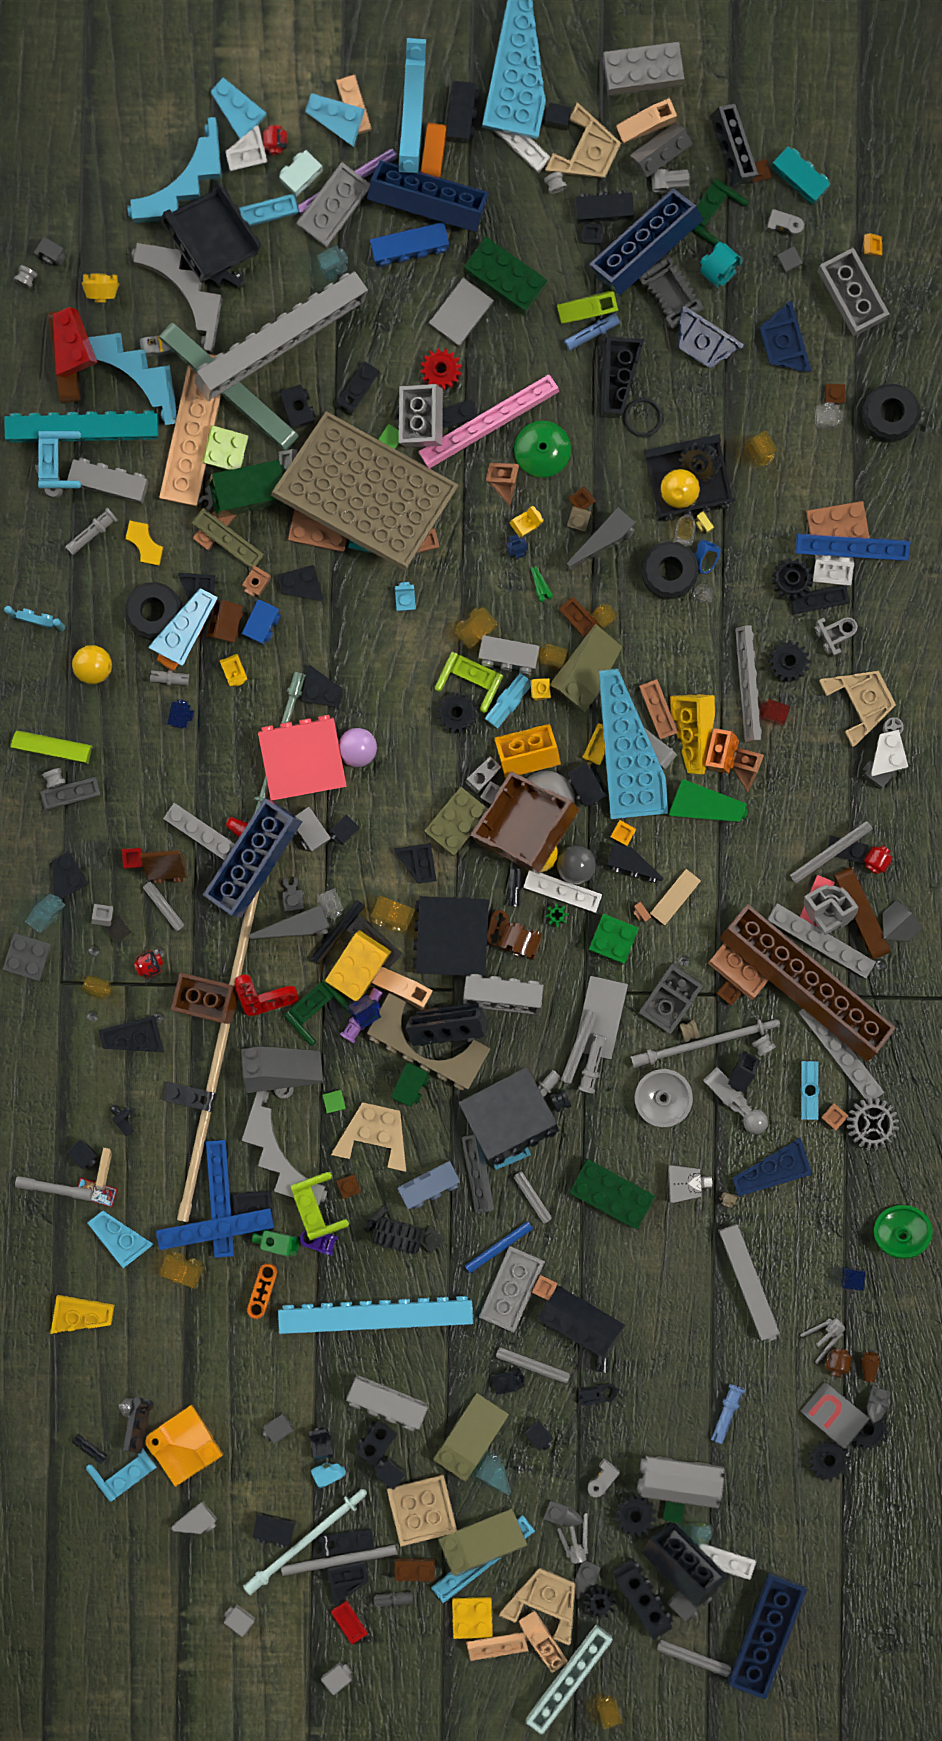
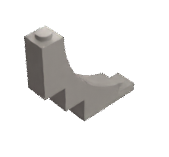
M137 243L136 249L133 248L131 257L134 260L135 266L160 274L181 291L191 306L198 333L206 335L202 337L201 347L204 348L205 352L213 355L222 303L221 295L200 292L202 283L195 273L181 269L183 255L180 250Z
M260 1091L256 1094L242 1141L264 1147L258 1166L279 1172L280 1175L274 1192L294 1198L290 1185L309 1178L300 1173L282 1152L273 1129L272 1109L262 1106L263 1102L267 1103L270 1092ZM316 1184L311 1186L317 1204L320 1205V1201H325L327 1191L324 1190V1185Z

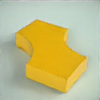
M129 521L126 540L138 547L141 555L140 562L160 566L163 547L154 543L150 538L149 525Z

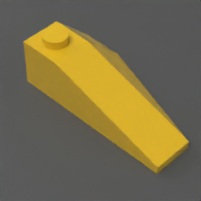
M714 695L670 696L671 716L677 725V738H680L683 749L681 752L687 773L705 774V764L715 718Z

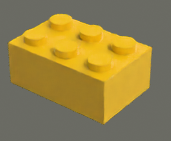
M359 930L355 933L325 981L358 1002L392 951Z

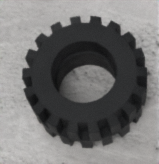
M380 1217L377 1219L372 1241L380 1246L417 1254L424 1230L411 1224Z

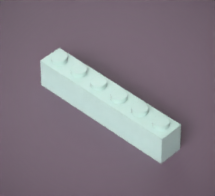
M597 1624L593 1627L527 1716V1724L541 1734L545 1732L611 1643L612 1636Z

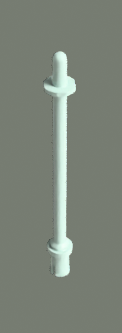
M360 1490L350 1499L345 1496L344 1500L346 1503L265 1571H257L255 1573L256 1576L243 1585L246 1592L252 1595L263 1584L266 1585L269 1577L349 1509L356 1511L355 1504L366 1496V1490Z

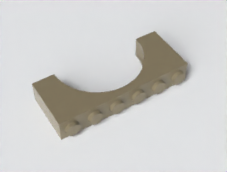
M389 993L367 1032L370 1035L369 1039L377 1044L380 1041L387 1044L386 1049L395 1054L397 1050L404 1054L403 1058L412 1063L414 1060L421 1063L419 1067L428 1072L431 1069L438 1072L437 1077L444 1081H447V1079L454 1081L453 1086L463 1091L464 1088L469 1089L490 1048L473 1040L464 1052L451 1059L438 1061L420 1056L412 1050L403 1035L401 1021L406 1002Z

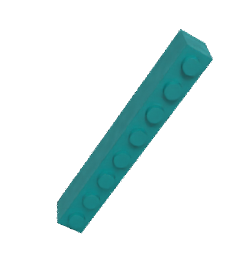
M150 410L143 411V414H135V411H124V414L107 411L105 414L97 415V412H86V415H78L77 412L59 415V413L52 412L48 413V416H40V413H29V416L12 413L10 416H5V440L7 443L39 442V431L81 432L80 439H58L59 442L159 440V416Z

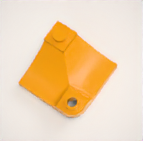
M192 1405L152 1431L146 1438L148 1449L158 1460L174 1486H177L223 1455L212 1434ZM157 1438L159 1444L154 1445L152 1439Z

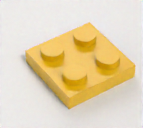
M491 1597L452 1598L454 1639L492 1637Z

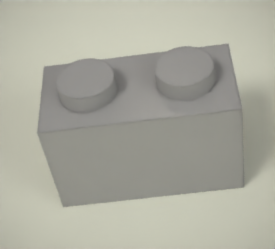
M310 807L296 815L303 822L295 834L300 833L303 838L300 842L306 850L310 849L314 852L332 840Z

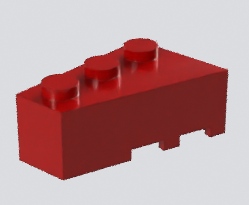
M68 307L53 314L56 375L65 378L98 363L78 310Z

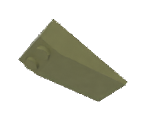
M595 624L550 683V686L573 706L585 712L600 691L599 671L611 670L622 646Z
M476 1393L435 1454L433 1460L466 1482L509 1414Z
M513 1509L438 1539L452 1574L456 1577L527 1546Z

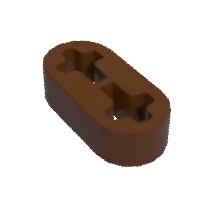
M503 910L495 911L491 917L487 940L492 946H498L501 940L493 943L490 935H494L495 929H499L498 936L502 938L505 927L508 924V914ZM499 913H501L506 920L501 922L500 927H496L497 920L494 917L499 916Z

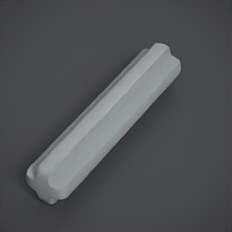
M148 882L143 889L176 931L181 930L184 927V923L154 884Z
M523 1172L514 1175L515 1181L543 1223L552 1219L551 1215Z

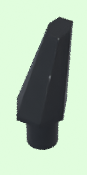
M383 1206L367 1220L368 1223L364 1227L367 1233H370L375 1228L377 1219L384 1217L388 1208Z

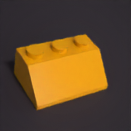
M550 724L495 738L505 779L510 772L521 775L561 764Z

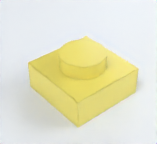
M704 512L697 515V522L695 524L698 529L706 534L711 532L714 526Z

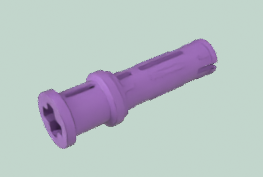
M373 988L354 1018H350V1023L340 1035L354 1044V1039L360 1030L364 1029V1023L384 994Z

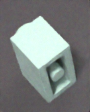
M307 150L303 153H298L293 159L294 162L289 167L285 166L280 172V182L295 197L323 171L322 165Z

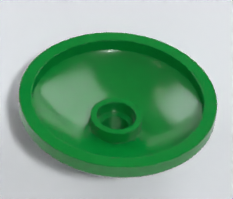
M536 421L528 424L519 432L514 444V455L518 465L524 472L534 477L547 478L558 474L565 468L570 459L571 444L566 432L557 424L549 421ZM541 444H545L546 449L541 450L539 446Z
M897 1205L883 1211L875 1222L874 1237L877 1245L884 1253L894 1258L910 1259L919 1256L929 1247L932 1240L933 1232L930 1220L921 1210L912 1206ZM904 1236L906 1239L902 1240L900 1237Z

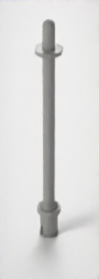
M757 1019V1025L657 1052L650 1049L646 1053L631 1056L634 1068L649 1063L653 1065L660 1058L760 1032L763 1036L764 1030L778 1027L780 1021L775 1019L761 1023V1020Z

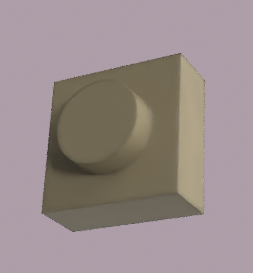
M573 506L567 526L586 531L591 512Z

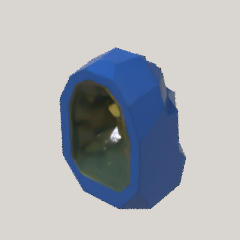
M703 539L698 543L695 557L699 573L707 574L715 567L721 549L716 544Z

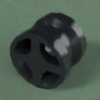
M565 1089L557 1095H550L557 1113L561 1112L565 1107H572Z

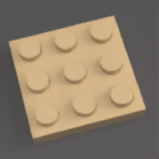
M444 1474L398 1485L394 1490L387 1488L400 1546L449 1535L457 1531Z

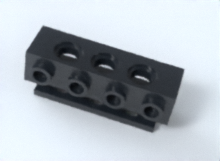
M476 1002L418 1010L416 1012L417 1016L409 1017L406 1030L412 1046H426L428 1044H442L449 1041H462L464 1039H479L485 1037L489 1025L482 1007Z
M631 1558L614 1568L612 1573L650 1637L655 1640L673 1629L671 1623L674 1620L668 1611L664 1612L661 1608L664 1604L658 1594L654 1596L651 1589L654 1587L648 1577L646 1579L643 1578L641 1574L643 1569L639 1562H634ZM632 1578H637L639 1583L632 1586L629 1584V1581ZM642 1595L649 1596L647 1602L642 1603L639 1601ZM652 1612L659 1613L657 1619H651L649 1616Z

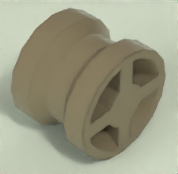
M695 1020L690 1021L688 1024H679L685 1042H688L691 1038H700Z

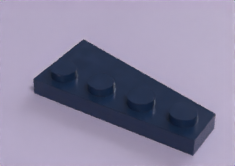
M801 1137L733 1177L738 1197L812 1175Z

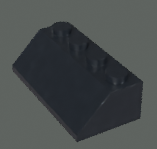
M560 1286L546 1302L537 1320L605 1359L608 1358L626 1324Z
M675 1522L650 1538L642 1552L696 1608L706 1602L729 1578Z

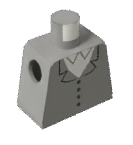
M668 1165L670 1203L701 1197V1188H712V1176L701 1177L700 1169Z

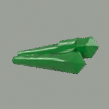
M536 566L532 567L531 572L539 601L544 602V595H546L547 599L552 600L553 594Z

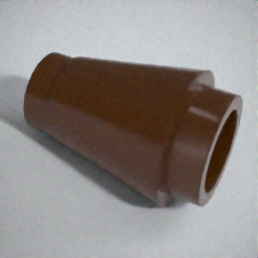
M865 1352L863 1357H861L864 1381L875 1382L881 1359L878 1353Z

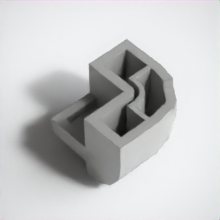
M827 884L804 896V906L810 919L818 925L824 935L838 927L840 929L843 928L858 912L857 904L843 888L828 886Z

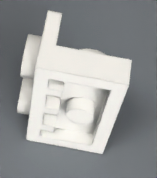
M815 555L813 582L851 585L854 568L853 558Z

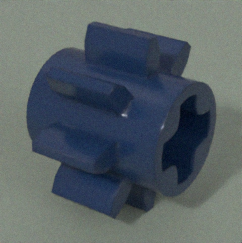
M518 534L510 536V542L506 543L509 555H515L516 559L524 557V552L528 551L525 538H519Z

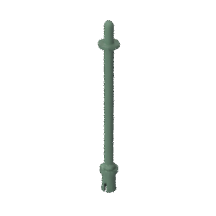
M293 673L290 688L287 689L289 699L281 724L290 722L296 698L302 695L301 688L306 676L304 674ZM266 776L260 796L254 797V800L258 801L255 813L264 798L267 799L269 793Z

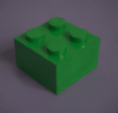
M602 914L588 950L625 964L639 928Z

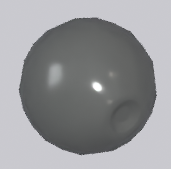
M572 845L562 850L558 856L556 866L562 879L571 884H581L587 882L594 875L596 861L595 856L589 849L581 845Z

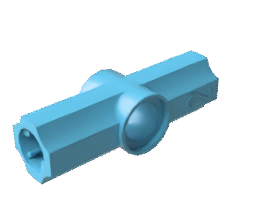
M519 674L510 687L506 688L497 699L496 705L490 710L485 720L498 729L507 716L519 705L521 698L531 687V681L524 675Z
M801 1061V1119H818V1061ZM808 1085H812L815 1089L814 1094L811 1096L805 1093V1088Z

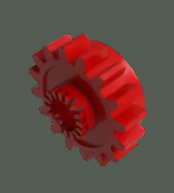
M437 348V353L435 354L431 350L430 357L424 356L426 363L421 362V367L425 368L420 370L421 374L425 375L423 381H428V385L436 384L443 391H445L447 386L453 388L452 383H458L456 377H461L462 375L458 371L462 369V365L457 364L460 361L459 357L453 358L454 352L447 354L446 348L444 352ZM439 366H444L446 368V371L444 373H438L436 371V368Z

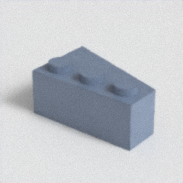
M448 1161L399 1186L398 1190L407 1208L413 1207V1209H417L424 1205L423 1201L429 1198L432 1201L440 1197V1192L446 1189L449 1192L459 1187L457 1183L460 1182V1179L451 1162Z

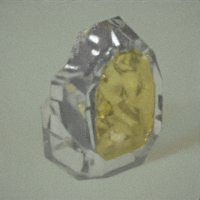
M684 515L677 521L673 542L681 543L686 547H692L696 529V521L692 515Z

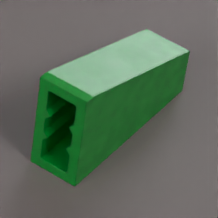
M682 779L668 816L739 823L741 819L745 820L749 809H746L747 804Z

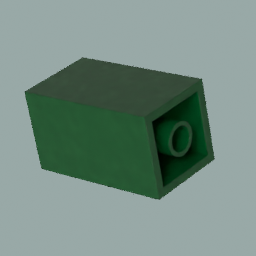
M279 460L211 474L208 484L217 519L283 505V502L271 496L272 491L285 473L283 464L280 465Z

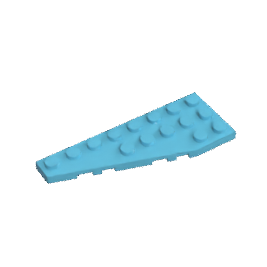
M508 0L482 127L538 139L545 106V94L532 0Z
M618 669L599 671L611 819L667 814L666 777Z

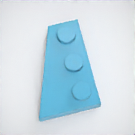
M222 78L211 91V94L239 139L249 133L255 126H258L267 116L265 111L225 78Z
M311 93L306 112L354 147L365 109Z
M104 1211L88 1222V1225L122 1268L126 1267L154 1245Z

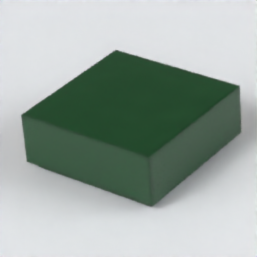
M666 1500L662 1520L682 1524L685 1504Z

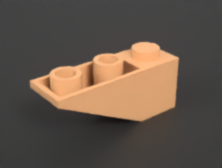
M669 98L650 106L616 125L622 142L626 143L675 123L677 114Z
M381 967L372 984L420 1010L424 1009L432 995V990L384 967Z
M536 1611L519 1620L525 1635L552 1673L567 1664L566 1657Z

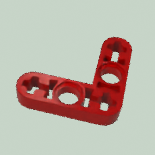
M240 975L234 980L246 1015L249 1016L284 1007L298 1000L297 989L293 986H286L257 995L249 975Z

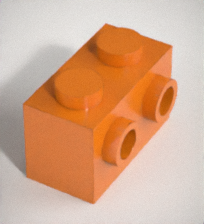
M713 729L705 764L711 771L729 774L730 768H733L734 750H737L739 740L732 731Z

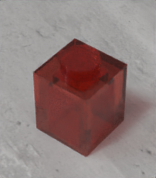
M768 699L767 703L763 702L761 706V719L783 726L791 706Z

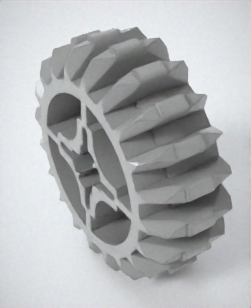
M868 1098V1104L861 1100L862 1107L855 1104L854 1107L857 1111H849L850 1114L854 1115L853 1118L847 1117V1121H852V1125H847V1128H853V1131L849 1132V1136L856 1135L853 1142H857L860 1139L859 1146L863 1147L866 1143V1149L870 1150L871 1144H873L874 1150H877L878 1143L884 1148V1141L889 1144L892 1142L888 1138L889 1136L896 1137V1134L892 1133V1129L899 1130V1127L893 1126V1123H898L899 1119H892L897 1113L889 1112L893 1108L891 1105L885 1108L886 1101H882L881 1105H879V1098L875 1099L874 1104L871 1098ZM878 1108L881 1112L871 1117L864 1110ZM861 1115L865 1121V1125L859 1132L857 1123L858 1118ZM885 1116L888 1120L886 1132L881 1127V1121ZM868 1119L873 1121L877 1119L875 1123L877 1129L874 1127L869 1128L870 1122ZM871 1131H875L881 1137L876 1140H869L864 1136Z

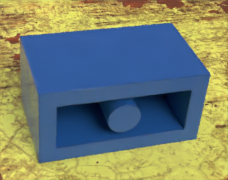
M258 599L242 635L263 646L265 642L269 643L273 635L271 629L273 625L278 624L281 618L280 610Z

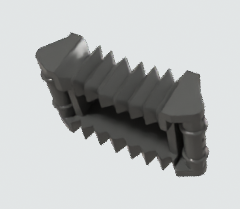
M666 256L647 270L638 279L641 288H648L647 293L652 292L651 297L655 296L654 301H659L658 306H661L662 316H666V325L674 329L680 323L682 306L689 308L696 314L703 310L704 307L699 299H695L696 294H692L694 288H689L690 282L685 281L686 276H681L682 271H677V266H672L673 260Z

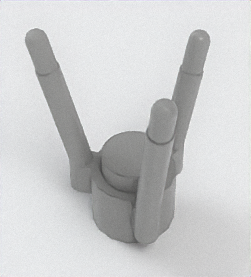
M829 1318L824 1323L800 1334V1337H804L828 1326L825 1329L827 1334L816 1345L820 1346L830 1337L833 1339L815 1361L816 1364L823 1359L835 1342L843 1335L842 1332L846 1330L837 1318L834 1320Z
M587 1513L584 1514L583 1547L581 1544H577L573 1526L570 1527L573 1542L570 1549L561 1529H557L571 1563L585 1561V1554H588Z

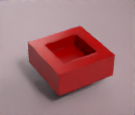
M142 848L122 849L124 869L143 868L140 855Z

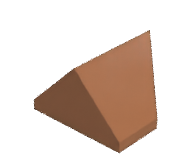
M490 463L486 482L510 506L519 465Z
M737 748V750H734V766L732 770L748 793L764 755Z

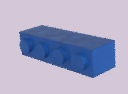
M444 222L370 239L375 265H380V267L389 266L394 261L403 263L409 261V258L416 256L417 258H424L429 253L442 254L449 249Z

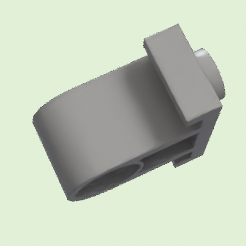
M824 618L815 623L816 627L814 629L818 637L823 638L825 642L823 647L827 654H831L832 657L840 654V648L836 650L834 646L851 638L856 633L857 623L852 618H843L827 627L823 625L825 622ZM845 623L849 624L852 628L851 632H844L842 625Z

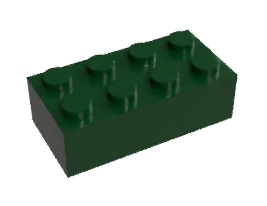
M487 236L464 266V273L525 316L548 285L546 278Z
M588 1158L569 1190L570 1194L638 1230L656 1197L654 1194Z

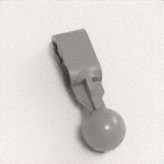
M716 1067L703 1079L704 1083L726 1106H729L734 1112H739L744 1117V1127L749 1133L760 1134L766 1130L768 1126L766 1114L760 1110H752L747 1105V1100L743 1097L742 1093L733 1090L728 1085L729 1079L720 1069Z

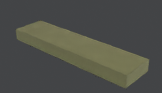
M202 508L192 522L194 526L250 569L254 565L256 566L264 556L262 552L204 508Z

